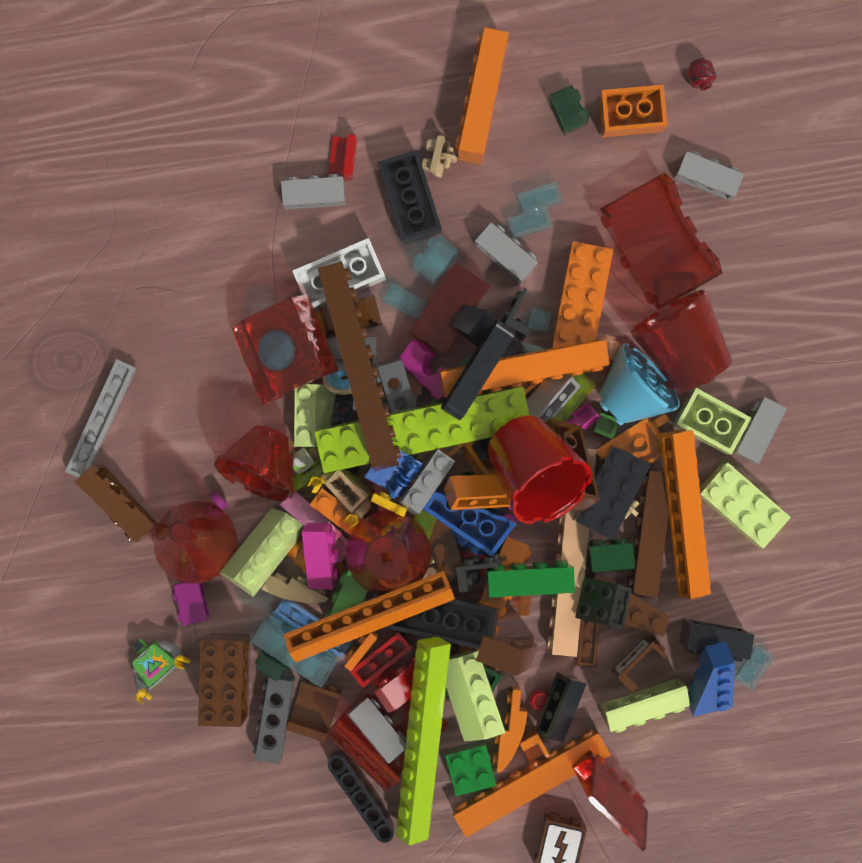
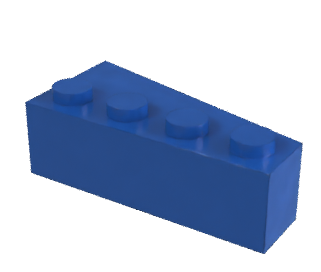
M437 487L423 508L426 512L490 556L494 555L517 524L515 516L494 508L450 510L445 491Z
M727 642L705 646L699 660L700 667L694 672L695 679L689 684V708L692 717L716 711L723 712L733 707L735 662Z

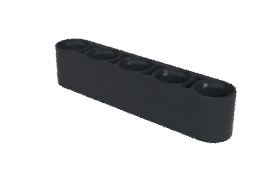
M499 319L493 322L444 400L441 410L459 421L465 416L516 333L514 329Z
M340 750L334 751L327 763L329 771L377 840L382 843L391 841L394 836L393 821L347 755ZM335 758H339L342 760L343 764L341 766H335L332 760ZM347 775H351L354 777L355 781L352 783H347L344 780V777ZM362 792L367 798L359 800L356 794ZM374 809L378 812V815L371 817L368 811ZM382 827H388L390 829V832L387 834H383L380 832L379 829Z

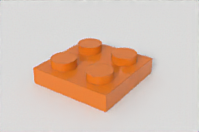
M377 630L359 638L357 648L353 645L344 659L347 661L344 667L350 671L353 670L377 639L379 634Z

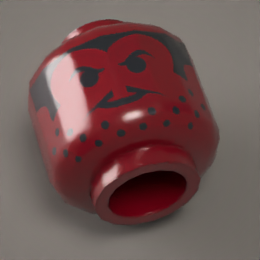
M705 58L692 61L687 69V76L691 87L694 89L700 88V91L711 88L712 83L717 78L712 61Z

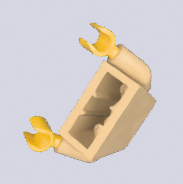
M342 469L324 473L320 477L313 476L307 487L310 485L315 486L312 493H317L321 485L325 484L352 513L347 515L341 522V525L344 522L350 524V528L347 531L352 530L357 525L358 520L371 509V501L368 497L371 491L351 471Z

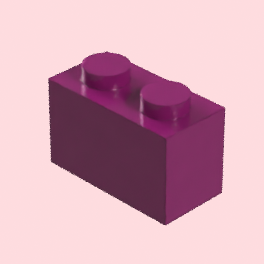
M201 578L173 585L172 596L173 600L177 601L179 609H177L176 613L178 621H182V626L206 621L210 618Z

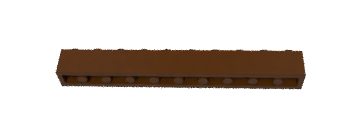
M342 261L318 268L319 276L372 468L376 472L399 465L398 458H402L399 446H394L392 438L396 437L393 425L388 426L386 419L390 417L387 404L383 405L381 398L385 396L382 385H377L375 378L379 377L376 364L371 365L370 358L373 357L371 346H366L364 338H368L365 325L360 326L359 319L362 318L360 307H355L353 301L357 299L354 286L349 287L348 280H352L349 268H344Z

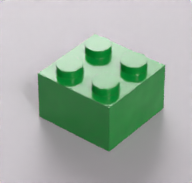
M485 740L445 749V756L456 796L496 786Z

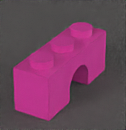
M411 341L400 356L405 371L413 374L417 378L416 381L421 386L426 387L434 399L438 401L445 400L446 398L441 393L438 370L448 368L439 367L436 373L433 374L430 369V363L436 354L424 342Z

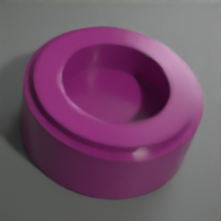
M213 491L209 495L222 511L228 506L227 502L217 491Z

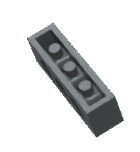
M402 358L377 365L379 375L377 381L383 384L385 396L383 400L384 403H389L391 409L389 413L416 408ZM397 378L400 381L398 387H389V379ZM397 398H403L406 403L403 407L399 408L394 405V401Z
M271 674L268 680L265 679L263 692H266L265 700H261L259 712L263 714L262 720H258L256 728L259 738L258 741L254 742L253 753L256 754L255 761L280 764L282 761L295 678ZM272 694H279L282 697V701L279 703L274 702ZM275 714L278 717V722H270L268 715ZM272 735L275 738V742L268 743L265 740V736Z

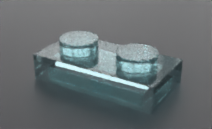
M557 181L517 194L523 215L563 202Z
M547 207L507 219L512 237L515 239L553 227Z
M391 283L382 300L383 303L418 321L428 301Z
M755 644L752 649L751 659H745L735 674L734 679L753 691L775 656Z

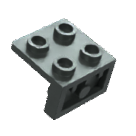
M523 288L522 292L517 291L511 302V305L514 306L513 309H507L502 319V322L516 331L515 335L522 340L526 338L531 328L527 327L528 323L522 319L517 318L514 320L512 318L528 290L526 288Z
M494 553L493 556L487 555V557L481 559L479 555L462 560V563L456 567L459 592H468L478 584V581H480L478 569L498 567L507 560L506 556Z
M584 578L575 618L623 630L632 588L616 583Z

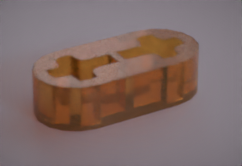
M532 595L520 596L518 615L529 616Z

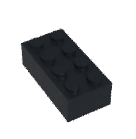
M414 150L379 161V171L402 244H409L441 234L442 227L418 151Z
M613 445L609 446L594 476L600 500L584 511L577 510L573 520L614 540L651 464Z

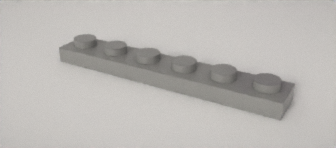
M116 359L65 472L79 478L93 465L135 374L136 367Z

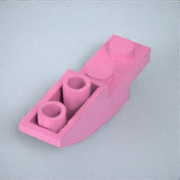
M295 490L279 504L291 517L303 524V528L307 523H330ZM332 525V531L336 533L334 550L338 552V561L342 562L355 547Z

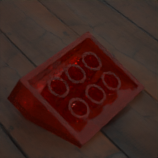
M591 750L587 751L572 765L585 794L641 851H644L646 849L648 810L644 805L646 800L639 792L634 793L629 782L626 779L622 781L619 778V773L612 766L610 768L605 765L607 762L599 753L595 755Z

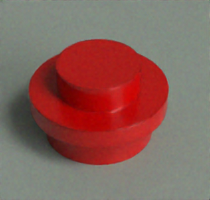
M544 690L534 691L530 696L532 708L541 711L548 693Z

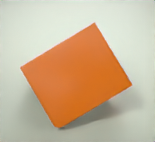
M532 731L522 737L520 746L525 751L529 761H533L542 755H545V757L550 756L536 731Z

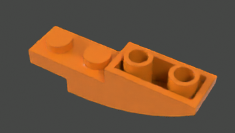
M512 686L511 691L507 692V704H510L509 712L505 713V725H508V727L504 726L505 733L495 736L494 744L498 745L497 753H493V765H496V770L500 773L513 758L521 742L528 712L526 708L520 707V686Z

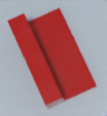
M348 134L347 138L333 136L328 175L339 174V177L343 176L345 180L353 179L357 147L356 135Z

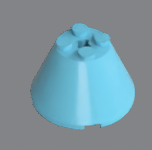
M624 343L619 348L601 388L600 397L602 400L599 402L601 407L605 411L610 410L619 425L677 410L680 407L679 399L674 389L669 391L665 385L667 381L665 376L641 351L635 347L630 349L628 348L629 344Z

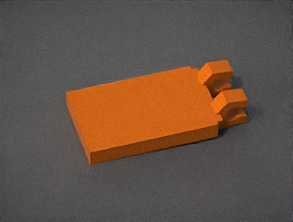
M665 413L654 420L651 417L645 418L598 447L596 453L602 461L609 446L613 445L651 464L662 457L661 432L658 427L668 422L669 418Z

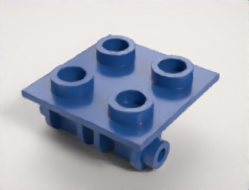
M401 450L402 458H398L399 465L374 472L371 466L364 476L390 491L388 494L394 499L401 497L423 466L422 462Z

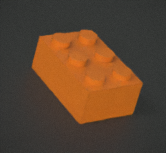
M664 85L601 90L598 101L602 138L660 133L667 127Z

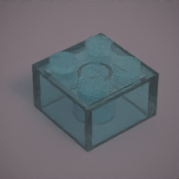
M439 234L436 238L432 237L425 245L426 251L423 255L419 253L412 262L413 274L432 289L458 257V249Z

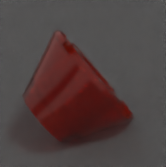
M261 425L252 427L224 451L214 463L216 470L232 484L237 481L245 486V491L275 501H286L287 497L291 499L294 494V442L288 436L273 428Z

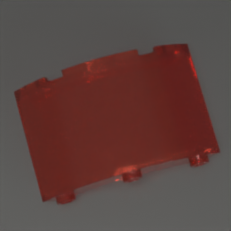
M665 172L600 208L602 214L600 218L601 223L605 229H608L622 257L620 258L622 266L625 269H629L644 292V298L649 305L653 304L657 310L723 274L719 258L712 252L705 241L700 243L695 236L697 229L690 217H684L680 208L683 203L675 182Z

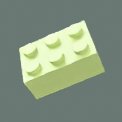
M694 388L690 390L672 426L682 430H693L696 439L728 455L733 453L751 417L700 389Z

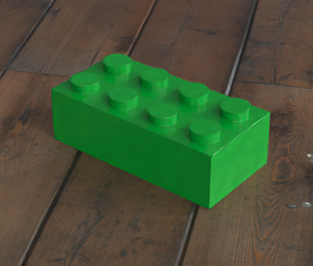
M554 560L553 564H547L545 561L532 562L533 565L526 566L524 562L511 563L512 566L504 567L502 563L498 567L486 568L489 598L575 593L574 567L566 562V560Z

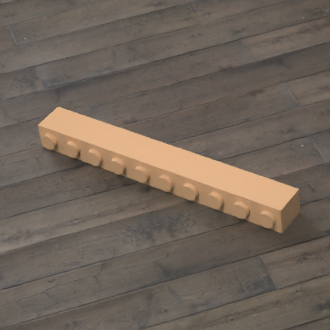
M587 449L593 473H595L597 450ZM571 509L559 517V525H562V532L558 533L557 545H560L559 554L556 553L555 560H566V562L574 567L575 593L552 595L551 607H554V615H550L549 628H552V636H548L547 648H550V652L554 655L577 657L580 619L575 618L585 578L589 528L573 520L577 510Z

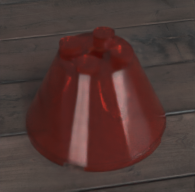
M393 511L375 513L363 519L352 531L346 547L347 565L355 581L365 590L380 596L422 580L428 570L431 559L429 540L423 528L407 515L402 517ZM391 552L392 559H385L382 553Z

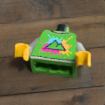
M140 638L132 645L134 650L140 655L132 662L134 683L137 690L136 700L141 704H144V696L151 700L152 695L147 690H152L176 667L184 670L183 662L190 663V658L185 657L176 644L156 641L149 647Z

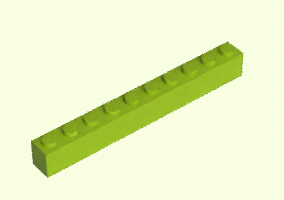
M439 637L417 640L396 836L408 846L428 840L451 647L450 643Z

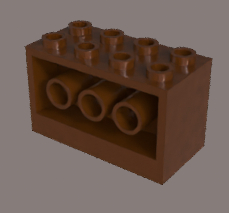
M209 633L200 640L198 726L241 727L247 719L249 711L251 634Z

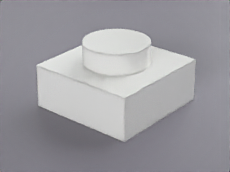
M304 447L287 458L299 476L316 464Z

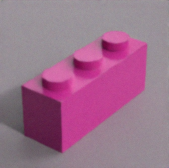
M307 523L302 530L308 589H333L340 578V571L336 569L338 552L334 550L336 533L332 531V523Z

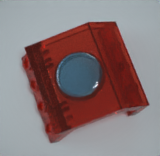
M307 293L293 298L291 296L241 320L231 329L262 405L281 399L282 395L339 371Z

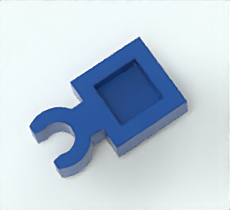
M454 530L452 531V534L457 538L456 542L462 547L467 548L468 546L473 554L476 555L478 553L481 557L486 553Z

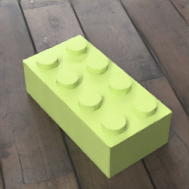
M722 462L700 487L701 499L756 547L764 549L791 518L727 462Z

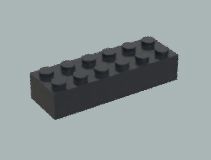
M375 582L371 599L399 589L401 586ZM455 598L452 601L384 628L427 638L439 637L446 642L480 649L484 636H495L500 608Z

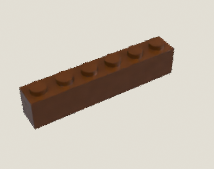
M648 470L641 486H644L643 495L640 494L638 506L641 507L640 515L636 517L638 534L633 539V547L636 548L634 556L635 569L632 571V576L628 578L627 587L632 588V594L658 598L669 510L664 472Z

